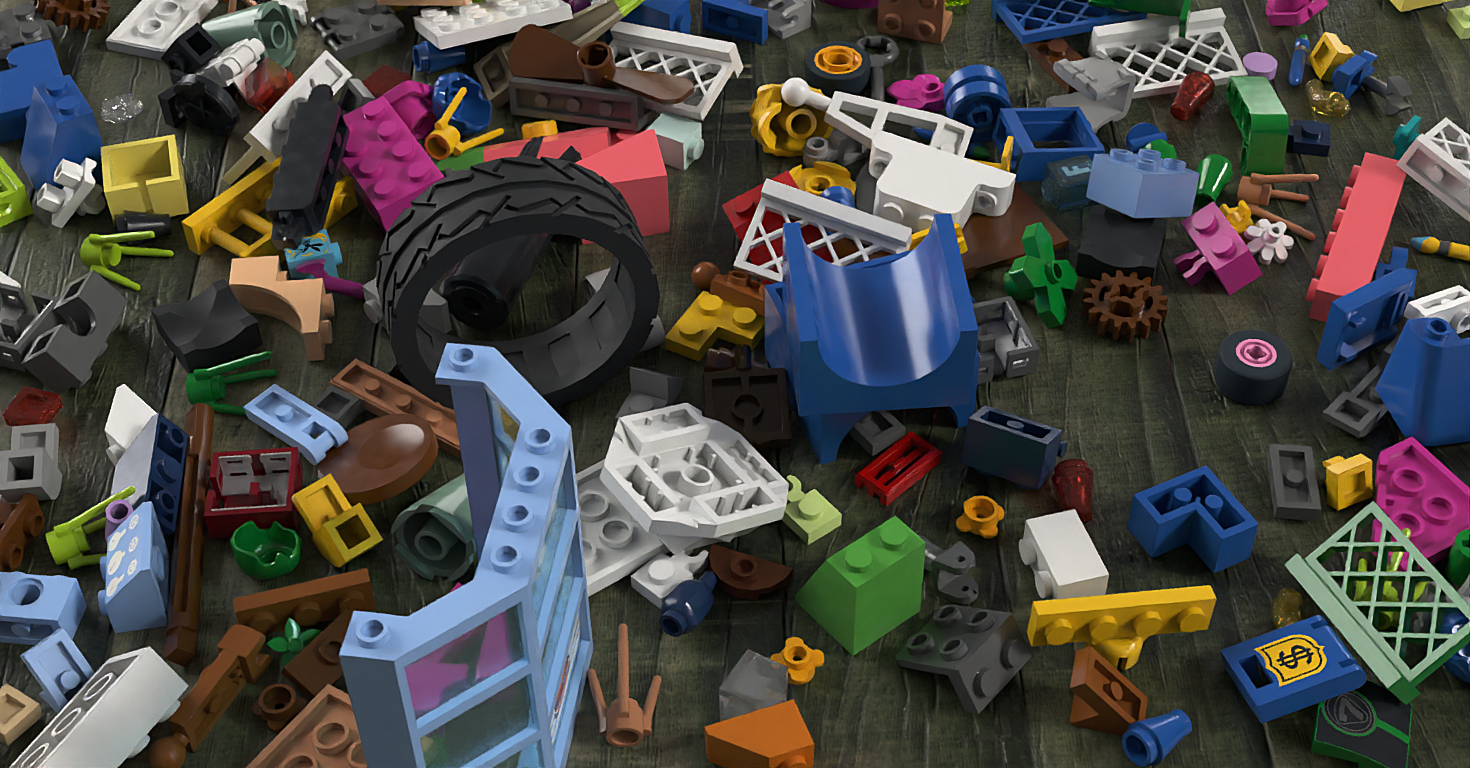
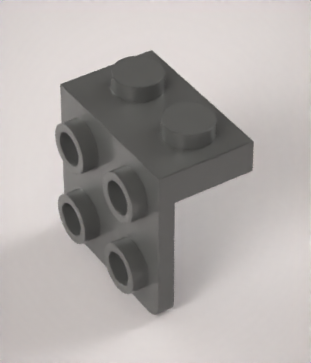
M955 604L939 608L934 613L933 618L917 634L911 636L907 640L906 645L896 655L898 664L901 667L948 675L965 712L979 714L1032 657L1013 613Z

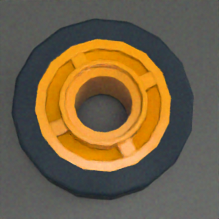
M841 41L826 42L814 47L807 54L805 82L812 88L821 89V92L831 99L835 91L860 96L869 86L871 60L868 53L858 45Z

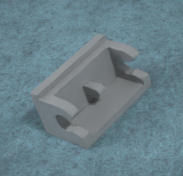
M749 0L750 6L768 10V29L782 40L811 27V0Z

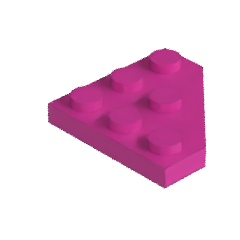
M1412 436L1380 452L1376 464L1374 502L1401 531L1404 528L1411 530L1409 540L1431 564L1448 557L1457 534L1463 530L1470 529V488ZM1377 518L1372 521L1371 542H1380L1382 523ZM1392 535L1391 542H1397V540ZM1372 552L1376 557L1378 556V552ZM1389 552L1388 563L1393 552ZM1404 552L1397 572L1407 571L1408 552ZM1419 564L1417 572L1423 570V568Z

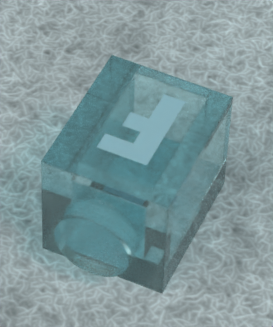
M1087 154L1046 163L1045 179L1041 182V190L1045 200L1051 202L1058 214L1098 204V202L1086 197L1093 163Z

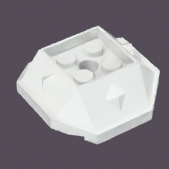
M689 403L619 417L599 478L631 514V522L639 523L648 534H656L673 554L716 542H730L734 537L748 534L763 524L781 520L787 506L789 483L739 432L720 421L703 417L702 411Z

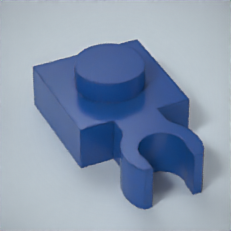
M1364 50L1360 56L1355 54L1344 65L1340 64L1332 75L1331 82L1334 84L1331 98L1344 103L1361 88L1363 79L1374 72L1375 68L1371 65L1378 58V55Z

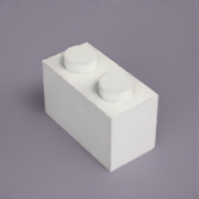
M1075 509L1026 520L1023 539L1019 540V552L1025 565L1030 564L1035 574V584L1041 598L1054 600L1105 595L1109 573Z

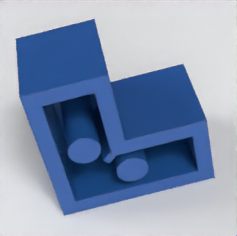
M1205 465L1134 494L1127 529L1151 558L1188 543L1213 573H1216L1250 558L1259 524Z

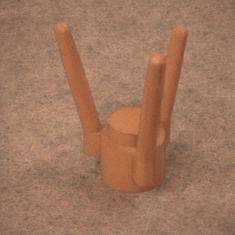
M1251 173V177L1242 176L1236 204L1238 205L1240 200H1244L1250 208L1252 215L1267 219L1273 224L1281 221L1286 224V230L1309 240H1314L1316 237L1314 233L1261 209L1260 205L1268 206L1270 197L1307 202L1309 200L1307 195L1273 190L1272 185L1265 183L1316 182L1319 176L1317 174L1262 175Z
M622 623L618 627V699L611 703V707L608 710L596 671L592 668L588 669L587 676L599 718V735L606 737L607 742L611 745L632 747L642 742L644 736L651 734V718L662 678L659 675L653 677L643 710L639 707L636 700L629 698L628 627Z

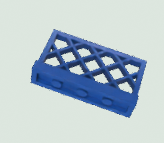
M992 0L991 17L994 21H1004L1021 44L1090 32L1096 26L1147 19V13L1136 11L1122 12L1113 8L1088 5L1089 0ZM1065 10L1078 12V14L1065 12ZM1087 15L1095 16L1098 18L1087 17ZM1034 16H1039V17L1048 18V19H1047V20H1043V19L1035 18ZM1056 21L1065 22L1066 24L1056 23ZM1026 26L1035 29L1026 31L1024 28Z

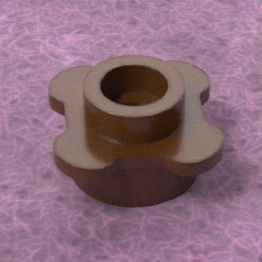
M275 683L266 687L261 692L259 699L252 705V713L255 717H262L268 723L270 731L281 732L308 703L304 698H297L295 690L290 685Z

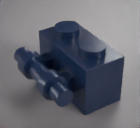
M984 405L968 418L960 464L972 467L975 472L984 476H998L1010 480L1016 487L1038 490L1053 476L1056 458H1063L1068 444L1060 440L1062 430Z

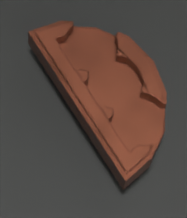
M715 544L711 545L709 553L710 571L717 576L720 589L736 598L759 599L760 594L771 593L778 589V592L782 591L793 579V568Z

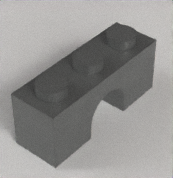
M95 270L70 282L54 308L66 320L70 330L62 323L37 336L21 365L57 395L72 387L75 389L80 388L91 377L92 370L90 368L93 362L106 350L108 344L105 341L109 334L122 322L123 317L120 314L128 300Z

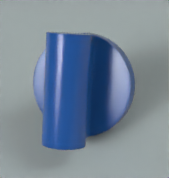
M1142 122L1134 125L1128 131L1126 147L1133 154H1138L1139 149H1143L1152 141L1163 139L1168 142L1165 132H1160L1151 123Z

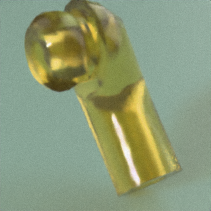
M1318 79L1310 80L1306 84L1305 90L1314 111L1324 115L1334 114L1337 117H1342L1348 113L1350 102L1342 94L1325 91L1322 82Z
M1292 588L1281 589L1278 597L1272 600L1271 610L1276 629L1301 621L1298 608L1303 603V598L1299 592Z

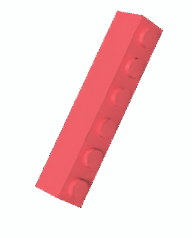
M1366 152L1361 166L1353 165L1348 185L1345 187L1339 207L1345 210L1337 209L1331 229L1337 231V233L1329 231L1323 253L1329 255L1321 254L1314 276L1320 278V280L1312 278L1307 292L1306 301L1313 302L1309 318L1326 322L1332 301L1372 282L1407 173L1396 165L1399 160Z

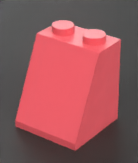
M654 129L645 130L575 162L596 172L621 192L635 216L642 236L670 232L667 172ZM581 238L582 245L594 243Z

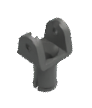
M918 535L926 542L924 569L931 572L935 594L956 604L964 605L975 601L979 594L978 585L967 574V570L975 568L976 560L974 553L961 541L951 548L943 550L928 541L924 536Z

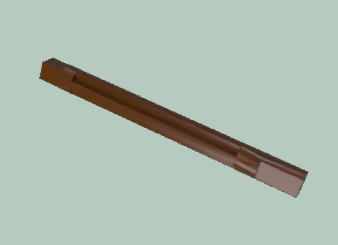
M197 403L186 414L184 432L188 434L176 518L164 659L183 667L196 656L206 533L204 513L207 492L209 490L215 412L211 406L204 403Z

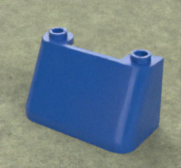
M1438 317L1407 320L1375 388L1406 438L1412 436L1422 446L1429 447L1470 441V338L1460 339L1450 324Z

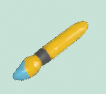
M1431 236L1414 237L1410 240L1413 247L1421 252L1429 254L1436 252L1444 256L1470 261V246L1439 241Z

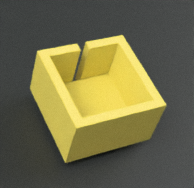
M175 134L101 147L104 194L114 226V215L123 214L124 210L156 214L169 213L170 217L189 213L184 168Z

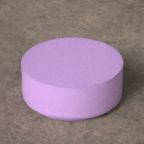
M1252 52L1244 56L1242 63L1248 73L1247 76H1265L1268 81L1275 77L1277 61L1273 56L1262 52Z

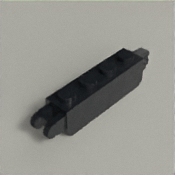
M327 83L318 84L312 88L307 102L298 103L295 116L289 123L290 133L287 143L282 146V159L278 171L274 173L273 190L270 198L265 203L266 217L273 224L271 240L276 250L286 248L298 249L304 235H315L324 229L350 133L339 105L332 100L333 91Z

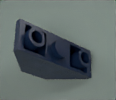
M157 413L150 418L116 463L110 497L129 486L135 487V493L124 500L132 505L133 511L143 502L152 501L161 531L166 535H170L175 532L188 434L163 415Z

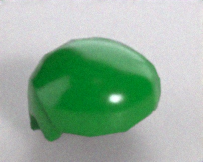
M248 521L233 532L230 540L232 551L240 570L252 579L271 580L287 575L297 567L303 552L302 540L296 531L282 527L277 521H274L268 529H259L253 521Z

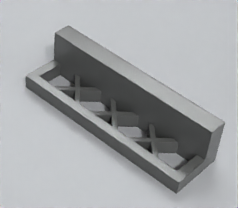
M514 77L509 80L510 108L513 115L639 131L655 119V110L643 108V96L630 91L523 77Z

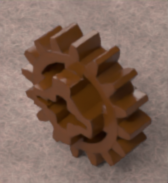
M34 0L33 5L36 6V13L44 14L43 19L45 21L51 20L57 27L66 25L70 31H73L74 27L83 32L87 31V27L95 31L98 30L99 25L105 26L110 9L107 0Z
M1117 270L1115 277L1111 278L1108 274L1102 273L1100 281L1090 280L1089 288L1084 289L1081 313L1083 316H1088L1086 323L1088 326L1098 325L1097 333L1099 335L1108 331L1112 333V340H1117L1120 335H1125L1129 342H1133L1134 335L1138 334L1143 339H1148L1150 331L1156 333L1160 331L1161 323L1166 321L1168 296L1162 295L1163 287L1161 285L1150 286L1152 278L1147 277L1139 280L1137 279V272H1132L1129 277H1125L1121 270Z

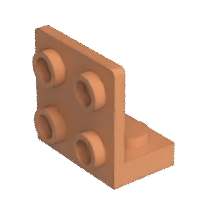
M879 0L877 32L941 45L952 23L953 12L945 10L946 0Z

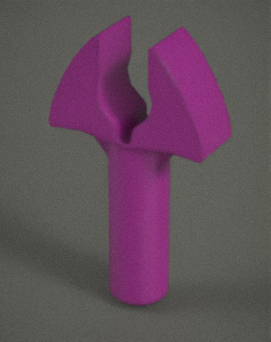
M326 259L305 261L296 267L297 272L310 273L315 279L323 278L324 287L327 291L359 299L365 298L362 287L365 284L330 276L324 269Z

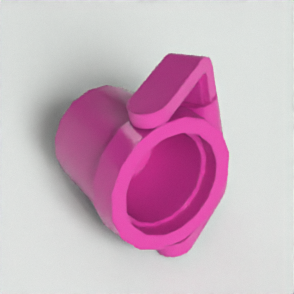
M1268 0L1266 15L1271 25L1297 26L1305 23L1325 8L1328 2L1327 0Z
M408 80L382 96L387 99L416 140H421L435 129L434 124L437 122L432 109L434 86Z

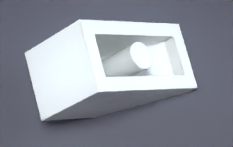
M125 384L116 389L105 426V433L110 445L106 452L115 466L150 418L157 414Z

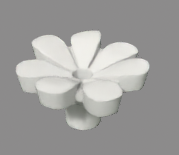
M1261 219L1255 226H1249L1245 230L1244 236L1252 240L1247 244V247L1252 255L1260 253L1258 259L1260 263L1268 265L1273 257L1279 264L1286 261L1288 256L1286 249L1293 247V238L1284 235L1287 227L1285 223L1279 221L1276 224H1271L1267 219Z

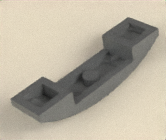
M1400 334L1383 350L1380 362L1349 394L1343 391L1323 411L1322 419L1359 438L1371 433L1391 415L1375 388Z

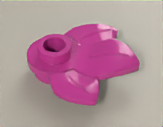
M931 74L917 75L913 81L900 80L891 84L886 89L888 95L898 100L895 105L925 110L927 112H937L945 108L943 99L945 83H941L938 77Z

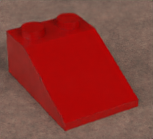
M788 170L770 179L799 189ZM764 183L722 205L741 245L762 197L761 190ZM767 210L761 224L766 234L782 228L785 221L782 215ZM789 218L790 221H791V223H794V222L797 221V220H794V219H792V218ZM807 225L801 228V235L806 245L822 239L817 227ZM759 230L755 239L762 237ZM783 236L770 241L777 258L783 256ZM766 244L751 249L748 254L751 263L756 266L773 260ZM826 245L812 251L821 259L829 263L834 262ZM776 267L770 269L773 272L779 273ZM761 279L763 284H774L770 281Z

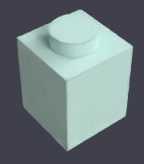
M664 111L646 129L655 130L663 162L666 165L685 171L703 152L704 140L702 139L701 123Z

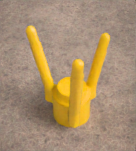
M465 87L460 88L441 119L434 124L435 130L425 139L426 152L434 159L444 160L452 153L460 156L465 150L494 139L504 133L502 128H498L464 143L460 142L458 130L448 125V121L466 94L467 89Z

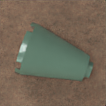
M267 1L207 20L202 27L222 47L217 54L222 53L224 49L234 45L236 42L246 38L249 41L256 38L262 42L265 51L260 55L261 59L256 64L270 69H284L291 64L296 54V49L291 50L292 39H298L295 19L290 9L286 5L278 4L279 1Z
M464 473L404 509L397 516L392 526V534L396 533L398 544L395 546L398 556L411 570L424 578L432 580L435 575H438L440 577H448L444 582L454 581L466 573L474 560L477 546Z

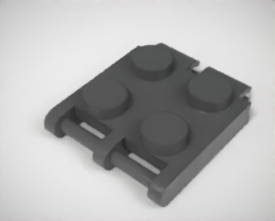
M358 0L346 6L331 8L324 13L311 17L309 20L310 26L321 33L323 43L330 45L333 49L332 55L338 61L397 42V37L405 33L402 29L404 25L392 13L388 5H378L377 0Z

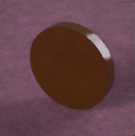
M391 414L377 417L346 432L348 440L338 448L333 446L325 452L326 457L320 461L318 466V478L320 480L331 473L351 506H355L358 503H361L362 506L378 503L407 490L429 471L438 454V441L430 424L419 416Z

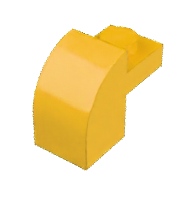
M331 473L293 494L291 497L294 505L313 533L311 540L320 553L335 567L345 565L377 546L383 540L361 503L351 507Z

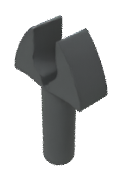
M1368 75L1363 79L1362 85L1364 88L1386 99L1385 114L1399 113L1412 107V105L1404 103L1401 97L1413 94L1410 86L1401 75L1388 77L1387 83L1372 75Z

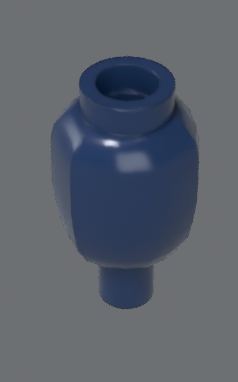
M707 571L699 580H684L668 595L660 609L661 617L659 619V624L665 633L673 637L690 633L705 619L714 603L712 590L719 583L714 573Z

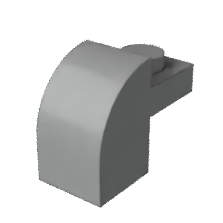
M55 423L12 427L11 450L0 451V494L8 503H19L25 493L35 494L38 501L54 500L58 497L62 484V473L58 469L59 429Z

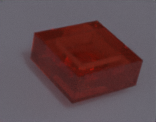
M23 386L2 415L6 425L9 426L51 423L63 407L60 394Z

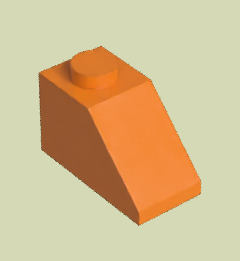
M794 699L704 726L705 754L708 761L725 768H814V742Z

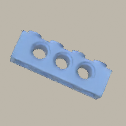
M18 571L11 573L0 572V642L36 645L60 628H64L73 640L87 607L76 578H69L63 575H33Z

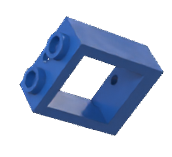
M1080 107L1000 108L992 138L1002 156L1007 137H1014L1010 173L1016 174L1015 182L1089 179L1091 171L1067 176L1062 167H1067L1069 171H1074L1072 168L1074 166H1077L1079 169L1089 167L1091 170L1094 154H1105L1103 144L1099 142L1091 123L1087 121ZM1066 141L1069 148L1035 149L1032 142Z

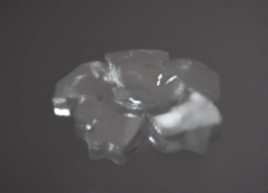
M128 93L115 97V100L107 98L105 101H102L103 112L101 117L105 121L113 123L119 120L121 123L128 122L136 118V114L143 111L144 104L139 102L138 99L134 100L133 94Z

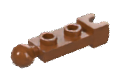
M703 261L693 268L691 273L692 282L700 291H710L709 294L716 295L739 307L751 308L756 314L765 317V286L770 284H762L752 280L749 274L741 271H729L728 274L722 275L718 266L712 262Z
M234 624L230 627L217 644L219 655L211 665L203 669L196 685L185 699L180 700L179 708L169 718L168 721L172 734L161 737L151 744L148 750V762L152 768H181L186 760V751L194 753L246 683L256 684L272 660L271 656L258 653L265 643V635L244 625Z

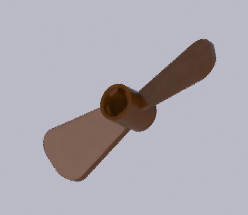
M535 24L525 25L516 33L508 58L509 68L513 77L585 84L586 86L617 89L619 87L661 104L683 102L694 92L693 82L686 77L616 67L611 48L606 43L594 41L579 47Z

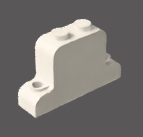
M878 130L872 139L869 172L878 179L873 208L874 216L912 228V232L917 233L931 228L934 214L951 213L953 224L960 223L962 229L972 213L1000 216L1007 211L1011 204L1016 174L882 130Z

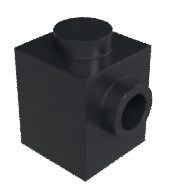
M197 22L171 44L161 57V60L170 71L177 69L186 74H194L213 59L222 47Z

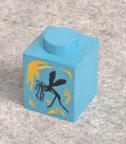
M322 229L315 235H304L298 249H284L291 280H294V278L300 280L315 279L310 273L296 271L297 265L305 261L326 259L324 269L330 276L338 277L336 265L343 264L338 242L330 243L326 229Z

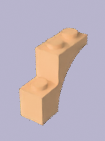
M279 256L233 258L229 286L242 307L248 313L264 314L288 323L304 339L308 361L324 360L325 346L332 343V327L328 317L334 316V300L332 293L326 294L323 278L290 280L288 271H282Z

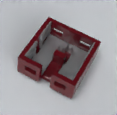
M298 447L213 452L209 477L213 490H208L204 513L211 539L232 537L233 532L248 521H253L259 529H268L274 521H277L282 527L295 530L296 533L298 532L299 511L291 500L293 494L302 490L303 466ZM217 500H223V506L221 509L219 508Z

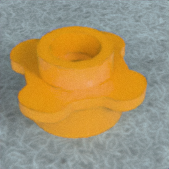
M974 496L963 503L964 513L956 520L957 528L962 532L970 531L984 538L995 537L998 533L997 523L1004 518L1005 512L1003 508L987 496Z
M799 637L787 639L785 648L780 653L773 654L770 657L771 668L779 671L783 680L794 685L810 681L815 674V667H821L824 664L823 652L812 650Z

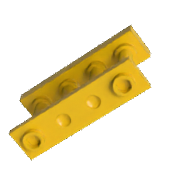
M281 155L272 164L268 161L182 221L189 250L201 255L217 244L240 258L279 256L280 264L286 260L284 249L276 250L271 240L273 224L257 215L265 209L266 200L271 196L274 186L273 177L274 173L279 169L282 159ZM348 175L335 185L324 229L329 228L358 206L353 179ZM244 224L264 236L249 246L230 235V233Z

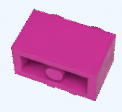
M1214 201L1181 222L1196 250L1178 256L1173 262L1180 273L1192 267L1189 271L1182 274L1190 287L1198 283L1206 272L1212 271L1230 296L1263 275L1251 251Z

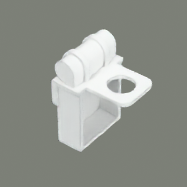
M246 38L227 47L222 53L217 54L194 73L211 79L222 88L233 83L247 104L252 108L258 107L273 94L272 85L256 64L261 59L260 55L265 51L262 42L256 38L250 41ZM254 77L260 81L262 92L259 96H253L248 92L246 87L248 78Z

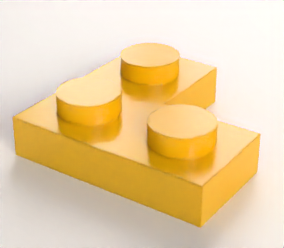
M703 290L665 336V349L698 362L717 338L736 345L741 344L742 347L743 344H746L753 350L765 335V317L756 314L751 308L739 307Z

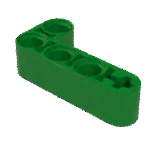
M1230 76L1227 82L1226 101L1243 136L1240 161L1241 176L1251 177V173L1282 175L1289 131V120L1286 110L1267 77Z

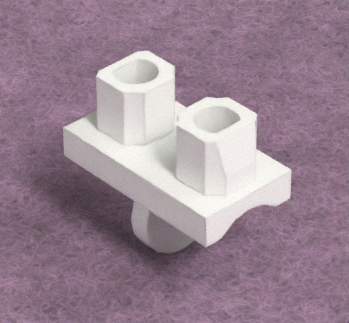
M86 157L82 164L78 165L62 159L54 172V182L63 185V189L61 190L48 183H44L38 191L37 206L53 213V225L63 228L75 211L77 214L84 216L86 213L99 214L104 209L106 203L101 195L103 188L99 184H95L91 173L96 167V161Z

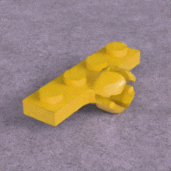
M1211 585L1033 601L1027 635L1031 646L1061 645L1085 641V647L1092 646L1116 669L1119 658H1123L1121 669L1125 671L1137 663L1143 642L1149 636L1208 630L1217 598Z

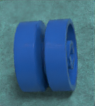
M970 65L954 72L947 79L943 88L947 118L974 128L970 142L980 143L993 140L992 135L1000 108H1012L1003 75L990 66Z

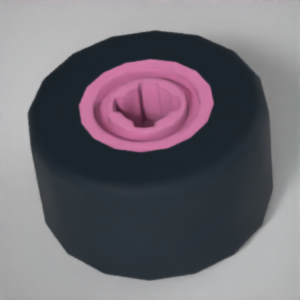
M1248 329L1234 332L1224 338L1219 347L1214 368L1215 383L1224 395L1236 402L1258 406L1272 403L1282 396L1287 386L1293 364L1292 353L1285 342L1273 334L1261 330Z

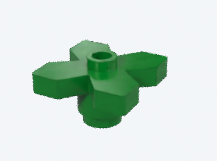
M1038 222L1026 226L1022 237L1026 256L1014 259L1012 267L1004 274L1003 283L1006 293L1013 300L1025 302L1035 299L1037 314L1046 327L1050 329L1063 325L1067 314L1063 294L1074 291L1078 275L1067 259L1055 260L1052 237L1043 224Z

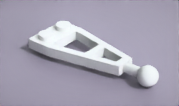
M801 78L788 79L781 89V95L785 103L794 107L807 104L826 112L823 121L871 149L874 135L878 130H882L885 120L932 130L934 132L929 146L961 157L965 156L974 130L970 126L939 114L835 91L831 99L811 91L808 84ZM839 109L874 117L870 129L842 113Z

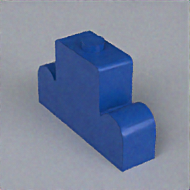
M51 39L15 48L7 55L10 69L0 72V144L24 138L34 86L45 83L54 77H63Z

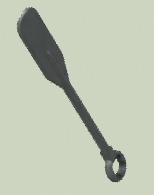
M877 35L866 36L859 39L855 45L860 46L862 49L866 47H884L887 50L885 55H869L871 60V99L885 102L883 66L891 64L897 58L899 49L897 44L890 38ZM885 120L884 126H883V128H882V131H885V132H886V120ZM869 157L856 177V209L873 215L878 179L869 172ZM861 243L862 246L866 248L870 247L869 245Z

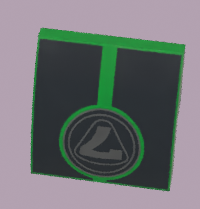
M1366 679L1365 684L1360 688L1316 703L1311 752L1356 762V768H1407L1413 704L1408 703L1405 705L1387 688Z

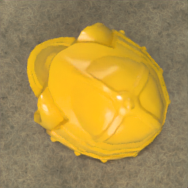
M784 83L768 84L759 87L757 98L750 108V118L753 124L751 134L762 145L765 153H772L776 157L803 156V146L807 143L808 139L823 137L827 140L833 126L823 121L826 112L807 104L794 107L785 103L781 95ZM809 86V88H810L811 91H814V92H816V93H819V94L825 96V95L821 92V89H818V90H817V89L812 88V87Z

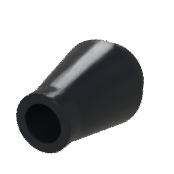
M124 210L123 214L114 215L116 234L139 231H153L155 233V236L150 239L118 242V244H127L130 247L159 237L172 235L169 213L156 214Z

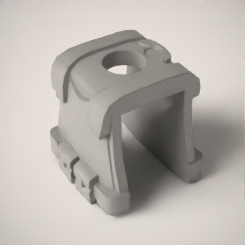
M1102 51L1095 52L1089 58L1077 61L1062 59L1054 63V72L1079 92L1047 98L1046 107H1080L1087 121L1091 123L1095 134L1104 124L1110 121H1119L1126 116L1130 108L1136 76L1122 64L1116 61L1112 62L1111 58Z

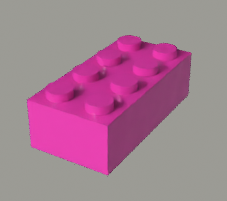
M382 96L343 116L350 133L340 170L345 176L352 177L356 193L386 234L401 212L412 206L410 202L432 184L444 179V176L387 99Z

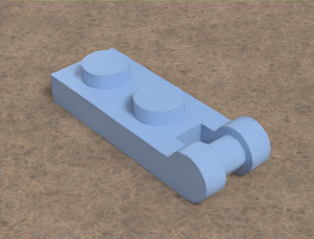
M273 384L243 407L249 420L291 447H298L299 452L313 465L322 461L326 457L325 452L331 447L338 448L348 440L346 431L339 423L276 384ZM318 433L321 434L316 439H313V437L316 436Z

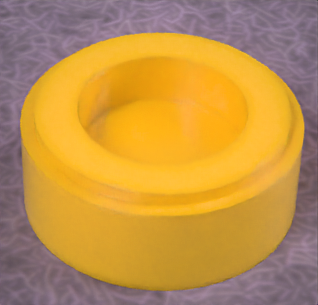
M554 120L522 124L523 126H521L523 139L558 133L557 124Z

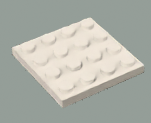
M471 0L466 6H453V8L440 10L438 6L420 10L421 15L413 17L415 30L440 50L518 32L523 26L528 24L543 26L573 19L571 6L562 0H484L472 3Z

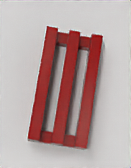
M909 431L855 475V485L860 489L866 486L867 494L873 498L879 495L880 503L887 506L941 462L942 451L912 431ZM914 446L917 447V448H916L913 452H911L908 456H906V457H901V456H903L906 452H908L912 447H914ZM893 464V468H891L878 480L875 479L876 476H878L881 472H883L886 468Z

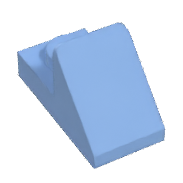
M64 628L58 629L20 655L44 690L39 695L57 714L95 674Z

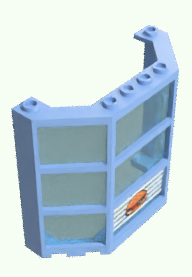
M447 343L435 375L436 384L450 385L474 537L477 546L478 565L472 581L409 616L362 611L353 612L339 657L367 768H565L587 678V671L593 653L571 427L495 347Z

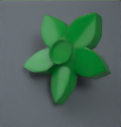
M289 617L285 625L286 637H275L266 644L274 651L284 652L281 659L283 670L293 658L320 634L321 630L309 629L301 633L298 624Z

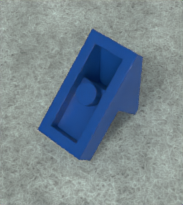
M702 0L703 29L763 45L767 40L768 10L750 6L749 0Z

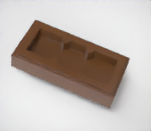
M349 608L341 613L293 658L282 671V674L310 700L327 684L334 686L344 677L339 653L353 615Z

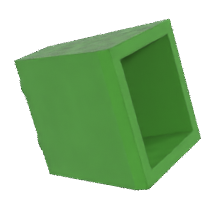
M894 516L825 560L795 595V601L854 656L920 612L926 542L898 517Z

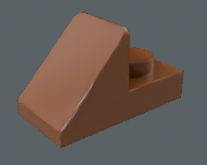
M1092 646L1075 652L1070 689L1074 692L1070 723L1072 725L1124 735L1131 723L1145 719L1148 698Z

